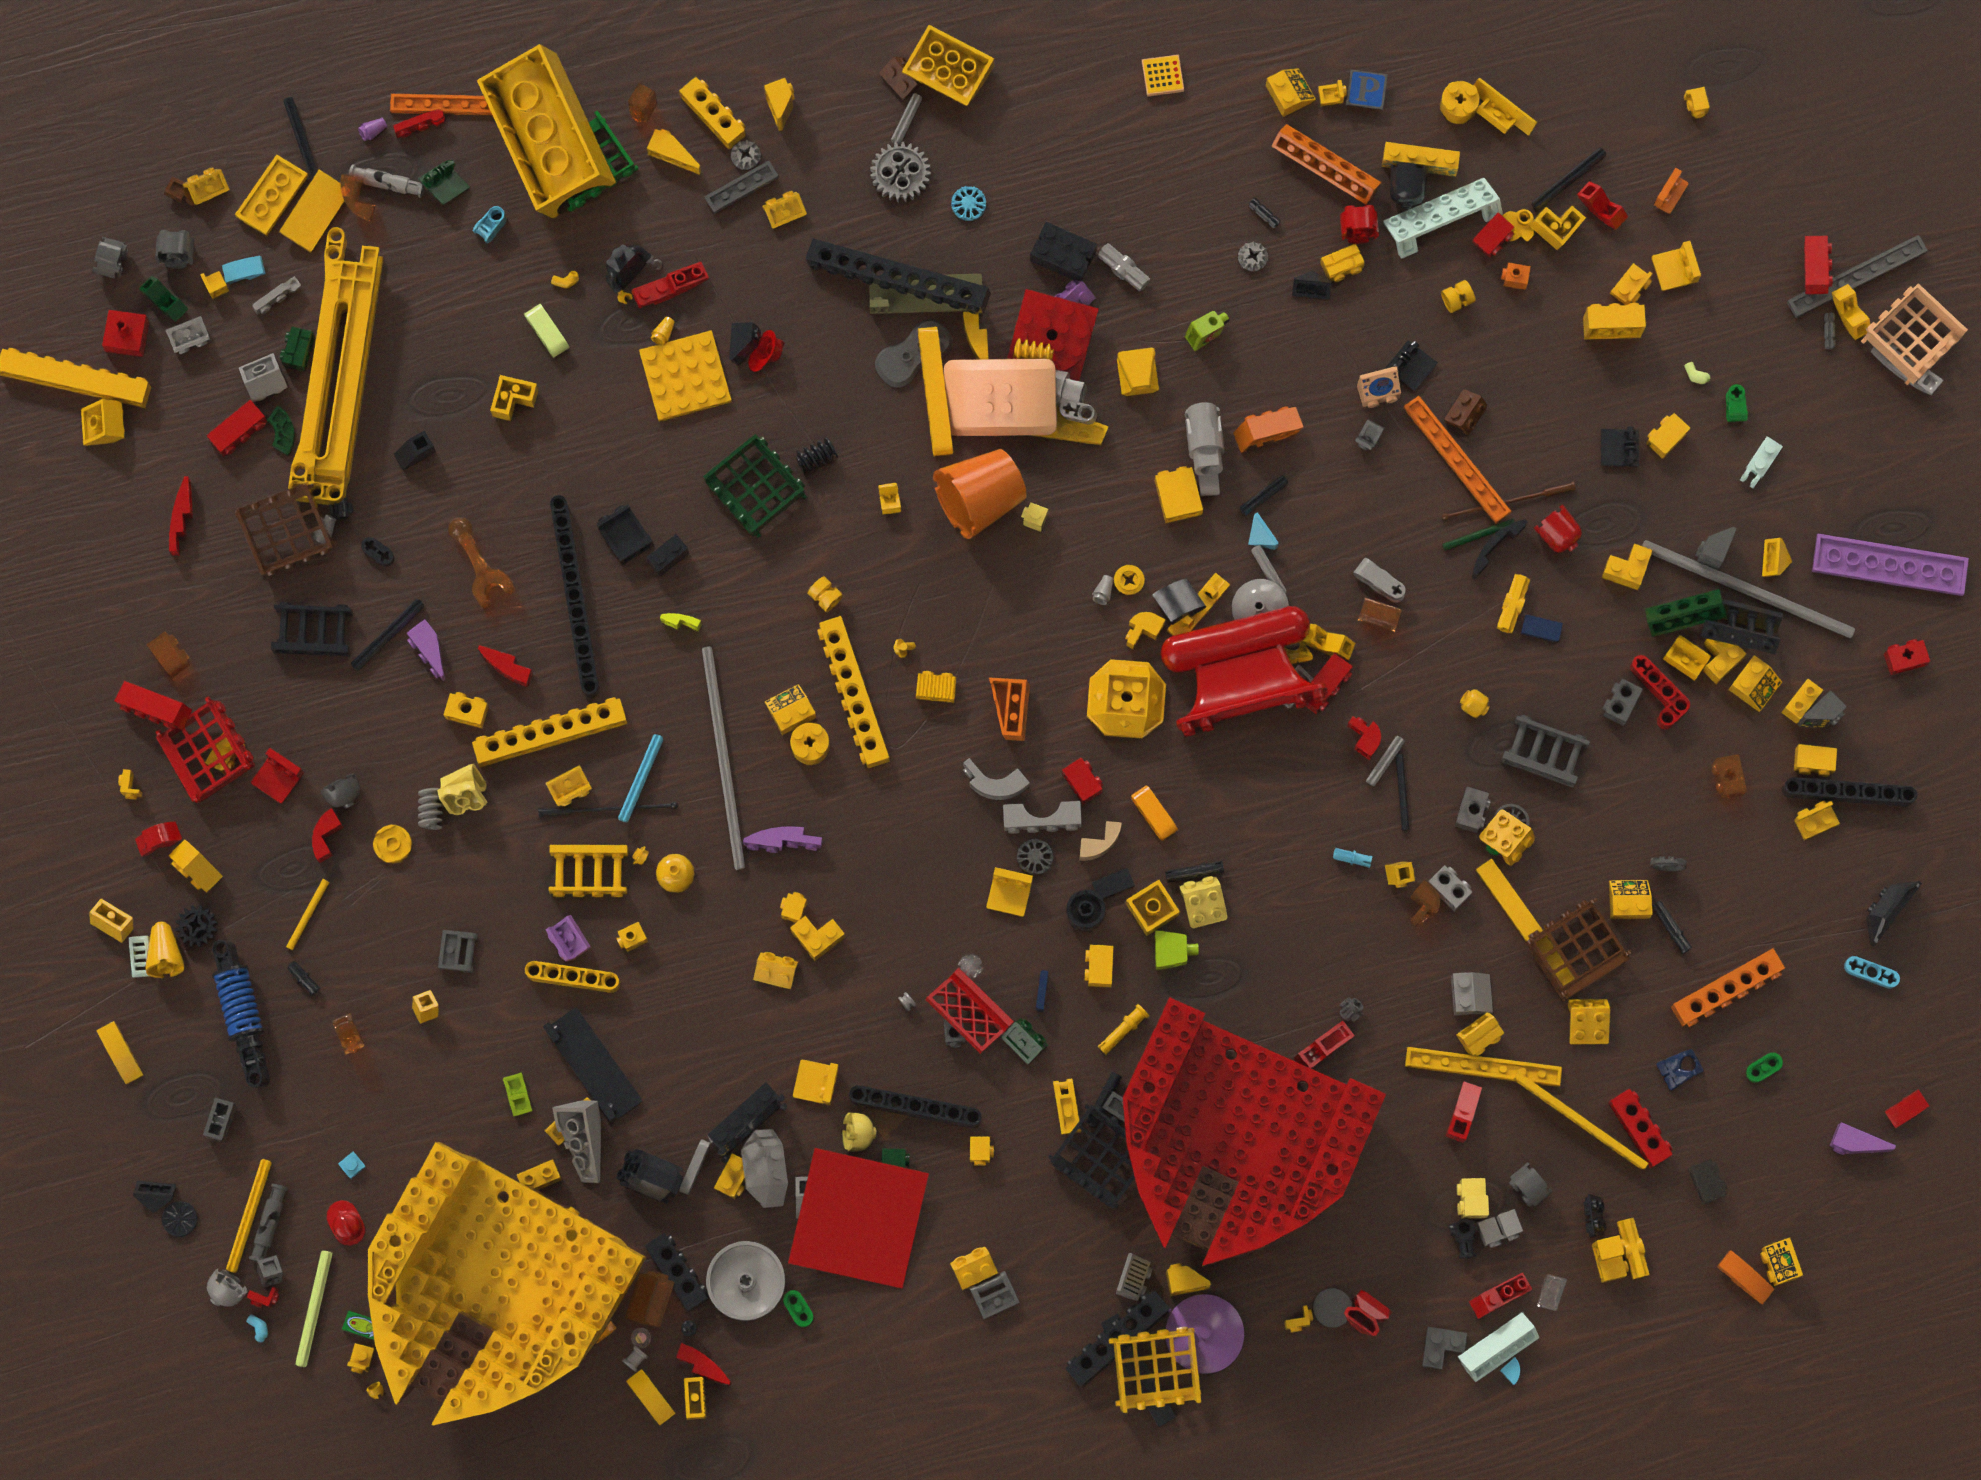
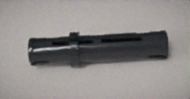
M1222 861L1207 864L1203 862L1197 866L1165 871L1167 883L1224 873Z

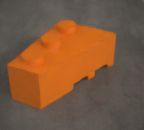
M1286 406L1278 409L1276 412L1270 410L1262 413L1260 416L1250 415L1246 417L1245 421L1233 434L1240 452L1244 453L1247 452L1250 446L1257 445V447H1261L1263 442L1271 440L1276 442L1296 435L1303 428V424L1296 407L1288 408Z
M989 678L1003 737L1006 740L1025 741L1030 684L1027 680Z

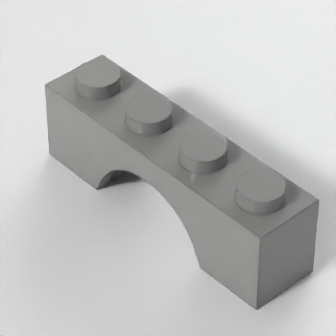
M1080 801L1061 802L1058 810L1046 818H1037L1030 815L1025 810L1023 804L1003 805L1004 831L1016 834L1020 833V830H1027L1029 833L1039 832V829H1047L1048 832L1058 831V828H1066L1067 831L1078 830V827H1081Z

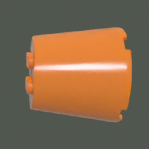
M1002 449L940 468L933 474V480L937 481L938 485L935 491L943 511L953 527H959L961 530L960 534L966 539L973 538L1026 499V487L1021 473L1012 458Z

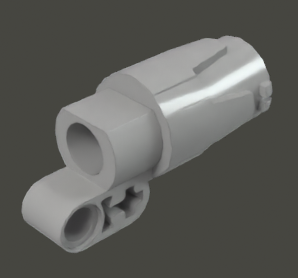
M1056 370V406L1060 407V413L1065 419L1083 424L1094 423L1097 419L1096 411L1092 406L1083 403L1087 390L1086 384L1071 380L1069 372ZM1070 406H1071V408H1072L1074 411H1077V412H1078V415L1076 414V412H1073V411H1069V414H1068L1065 410H1066V409H1069ZM1085 411H1092L1090 418H1083Z
M1205 402L1191 405L1186 409L1185 418L1188 419L1185 420L1189 456L1194 461L1195 474L1198 475L1200 496H1212L1220 494L1218 474L1223 470L1222 456L1225 453L1221 417L1218 416L1220 415V409L1212 403Z

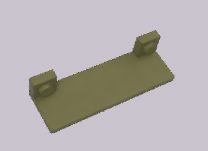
M982 274L947 275L982 285ZM895 276L893 280H899L901 276ZM919 280L912 281L911 285L918 284ZM874 283L869 285L870 314L967 311V309L963 308L954 309L945 303L936 304L928 298L924 300L918 299L910 293L904 295L892 288L886 290ZM931 285L928 290H934L936 285ZM954 290L947 291L946 295L953 294ZM966 295L964 300H969L972 295Z

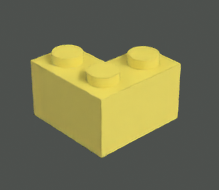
M1485 1178L1461 1179L1460 1184H1457V1196H1460L1461 1199L1457 1205L1458 1215H1461V1219L1485 1220L1489 1216Z

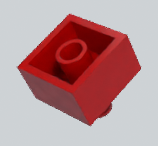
M109 310L102 343L104 350L108 353L143 357L150 323L147 316L144 314Z

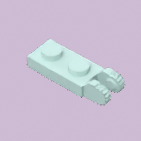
M1766 437L1747 465L1740 481L1744 482L1748 478V474L1752 472L1757 475L1750 483V487L1754 488L1783 446Z

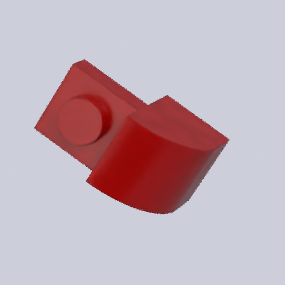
M1353 716L1347 726L1362 736L1355 745L1354 750L1370 760L1377 751L1381 741L1380 729L1374 721L1368 727L1363 719Z
M176 821L157 824L141 832L142 835L137 837L135 841L142 857L148 856L158 848L170 847L180 841L182 837Z

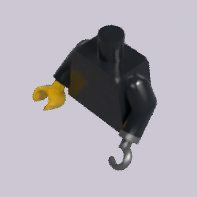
M623 244L619 248L614 249L612 256L606 261V282L615 294L618 293V301L627 304L625 296L632 300V295L623 292L622 289L624 290L646 264L651 263L653 265L655 262H659L660 267L656 269L657 271L663 266L661 260H654L653 256L639 245L627 247Z

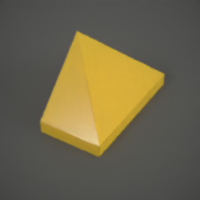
M1782 538L1766 539L1764 543L1762 576L1781 575L1792 563V559Z

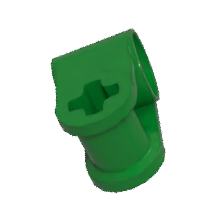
M1739 384L1732 385L1726 393L1727 422L1747 421L1748 411L1745 389ZM1736 392V395H1739L1738 398H1735V395H1732V393Z

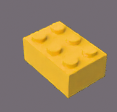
M1613 303L1609 306H1601V304L1590 305V307H1587L1583 317L1584 340L1641 338L1646 327L1644 305H1639V303H1629L1620 306L1619 303Z

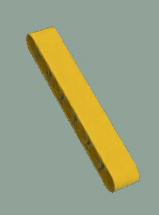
M937 327L918 328L933 456L953 454Z

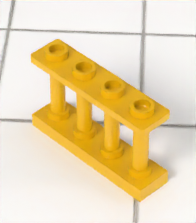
M550 845V855L556 859L555 887H549V892L554 897H564L565 894H573V897H584V894H592V897H603L604 894H611V897H623V894H627V888L621 887V866L624 856H628L627 845ZM566 856H573L575 859V887H563V869ZM585 856H593V859H595L594 887H582L583 859H585ZM604 856H612V859H614L613 887H602V859H604Z

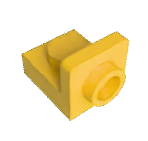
M355 1343L350 1362H348L347 1366L352 1367V1372L360 1374L363 1371L368 1372L375 1349Z

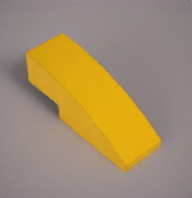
M963 312L964 328L976 359H988L987 329H979L978 314Z
M114 1021L96 1030L126 1085L144 1076L130 1047Z

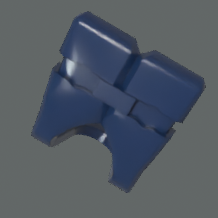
M1692 1049L1683 1051L1656 1064L1661 1075L1665 1076L1664 1080L1671 1091L1678 1088L1680 1084H1684L1693 1076L1704 1072ZM1685 1057H1691L1695 1061L1696 1067L1692 1071L1681 1068Z

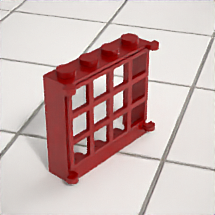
M209 696L205 698V705L190 714L182 729L186 738L176 745L171 737L180 732V729H168L163 733L160 729L156 731V738L192 802L201 803L255 767L254 757L243 745L245 743L244 739L235 731V724L232 719L227 717L225 706L220 701L211 700ZM211 711L215 719L204 725L200 718ZM197 721L200 729L189 735L186 727ZM218 722L224 734L213 741L207 729ZM203 732L209 744L198 751L192 739ZM227 738L233 749L222 756L216 744ZM189 742L194 754L183 760L178 748ZM212 747L218 759L207 766L201 754ZM235 753L242 765L230 771L224 760ZM197 757L203 769L192 776L186 764ZM221 763L227 775L216 781L210 769ZM206 773L212 785L201 791L195 779Z

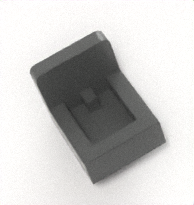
M1368 419L1355 441L1360 448L1372 450L1385 428Z

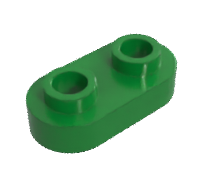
M1769 1053L1747 1067L1746 1077L1754 1083L1766 1079L1781 1069L1783 1065L1781 1056L1777 1053ZM1769 1060H1773L1775 1062V1066H1770ZM1757 1070L1759 1075L1754 1076L1752 1071Z
M796 1290L788 1291L783 1298L785 1307L798 1326L808 1327L814 1319L811 1309L801 1293ZM792 1297L797 1299L796 1304L790 1303ZM802 1314L807 1315L808 1318L806 1321L800 1320V1316Z

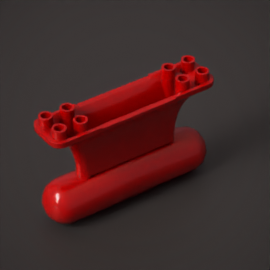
M1288 606L1173 635L1165 640L1161 648L1163 664L1173 672H1185L1193 669L1196 671L1197 695L1194 706L1186 716L1176 721L1177 727L1184 733V737L1195 735L1194 728L1201 727L1203 732L1214 730L1213 723L1220 722V720L1284 704L1295 703L1297 709L1307 706L1306 699L1310 698L1314 699L1315 704L1326 701L1325 695L1328 693L1326 684L1311 683L1303 679L1294 669L1285 649V646L1303 641L1309 634L1310 620L1306 612L1299 607Z

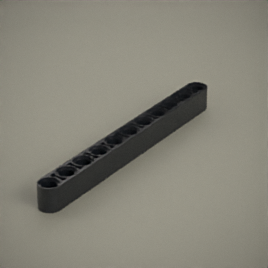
M556 495L551 499L550 507L579 679L583 694L588 698H594L599 694V683L569 506L564 496ZM558 502L564 503V507L561 509H556L555 504ZM561 520L567 521L565 527H559L558 523ZM565 538L571 540L568 545H562L561 541ZM568 556L574 558L571 563H565L564 559ZM569 575L577 576L573 582L567 581V577ZM572 593L580 594L576 600L570 599ZM576 611L583 612L580 618L573 617ZM580 629L586 631L584 636H577L576 632ZM583 647L589 649V652L585 655L579 653ZM585 666L592 667L589 673L582 672V669ZM589 684L595 685V689L591 692L585 690Z

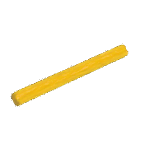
M262 1159L226 1267V1270L236 1273L272 1164L269 1160Z

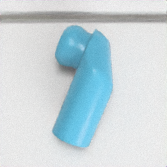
M250 1314L246 1322L255 1327V1340L258 1342L265 1341V1338L268 1336L266 1322Z

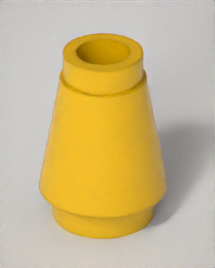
M665 317L652 331V341L658 345H664L668 342L675 321L670 317Z

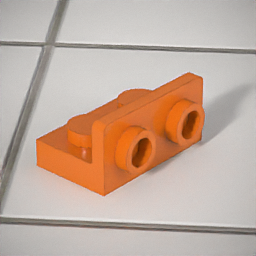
M1677 168L1674 169L1654 206L1668 214H1671L1688 186V182L1680 178L1682 171Z

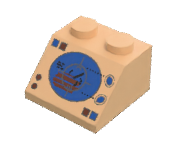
M1396 366L1360 375L1357 388L1363 407L1373 408L1378 406L1379 403H1393L1400 398L1401 389Z

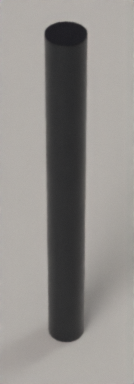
M1403 754L1396 755L1401 826L1402 831H1408L1410 829Z

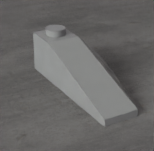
M577 1101L553 1107L556 1128L565 1139L564 1145L571 1152L572 1162L581 1182L599 1183L601 1117L598 1101Z

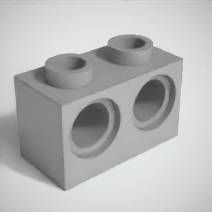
M1444 865L1428 881L1427 885L1455 912L1471 896V886L1466 881H1461L1456 877L1458 874L1451 867L1447 868ZM1439 877H1447L1449 883L1446 885L1441 884ZM1456 889L1460 890L1463 893V897L1456 898L1453 895V891Z

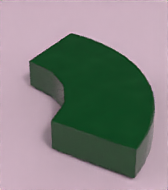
M277 405L267 419L275 431V439L272 446L289 457L295 442V430L288 414Z

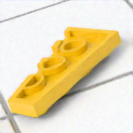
M1056 406L1057 427L1055 432L1049 435H1031L1102 445L1108 426L1096 421L1092 424H1083L1067 420L1060 413V407Z

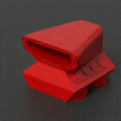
M1360 1290L1354 1297L1355 1307H1347L1344 1311L1346 1319L1353 1328L1362 1334L1370 1336L1378 1334L1380 1329L1377 1323L1386 1322L1392 1313L1389 1308L1363 1290Z

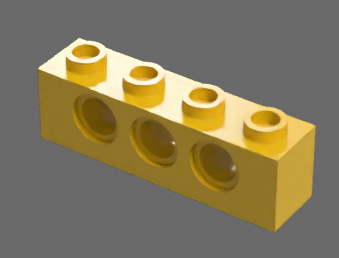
M695 77L679 90L680 97L728 149H731L746 136V127L741 120H736L733 117V112L729 107H724L720 103L721 100L717 94H712L708 90L709 87L703 80L700 81ZM700 96L706 97V100L700 102L697 100V98ZM713 109H716V110L719 111V112H718L717 114H715V115H711V114L709 113V112H710L711 110H713ZM723 123L731 124L728 128H723L721 126Z

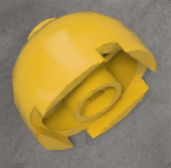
M670 854L662 858L658 863L656 877L664 890L679 893L688 889L693 883L694 867L685 856Z

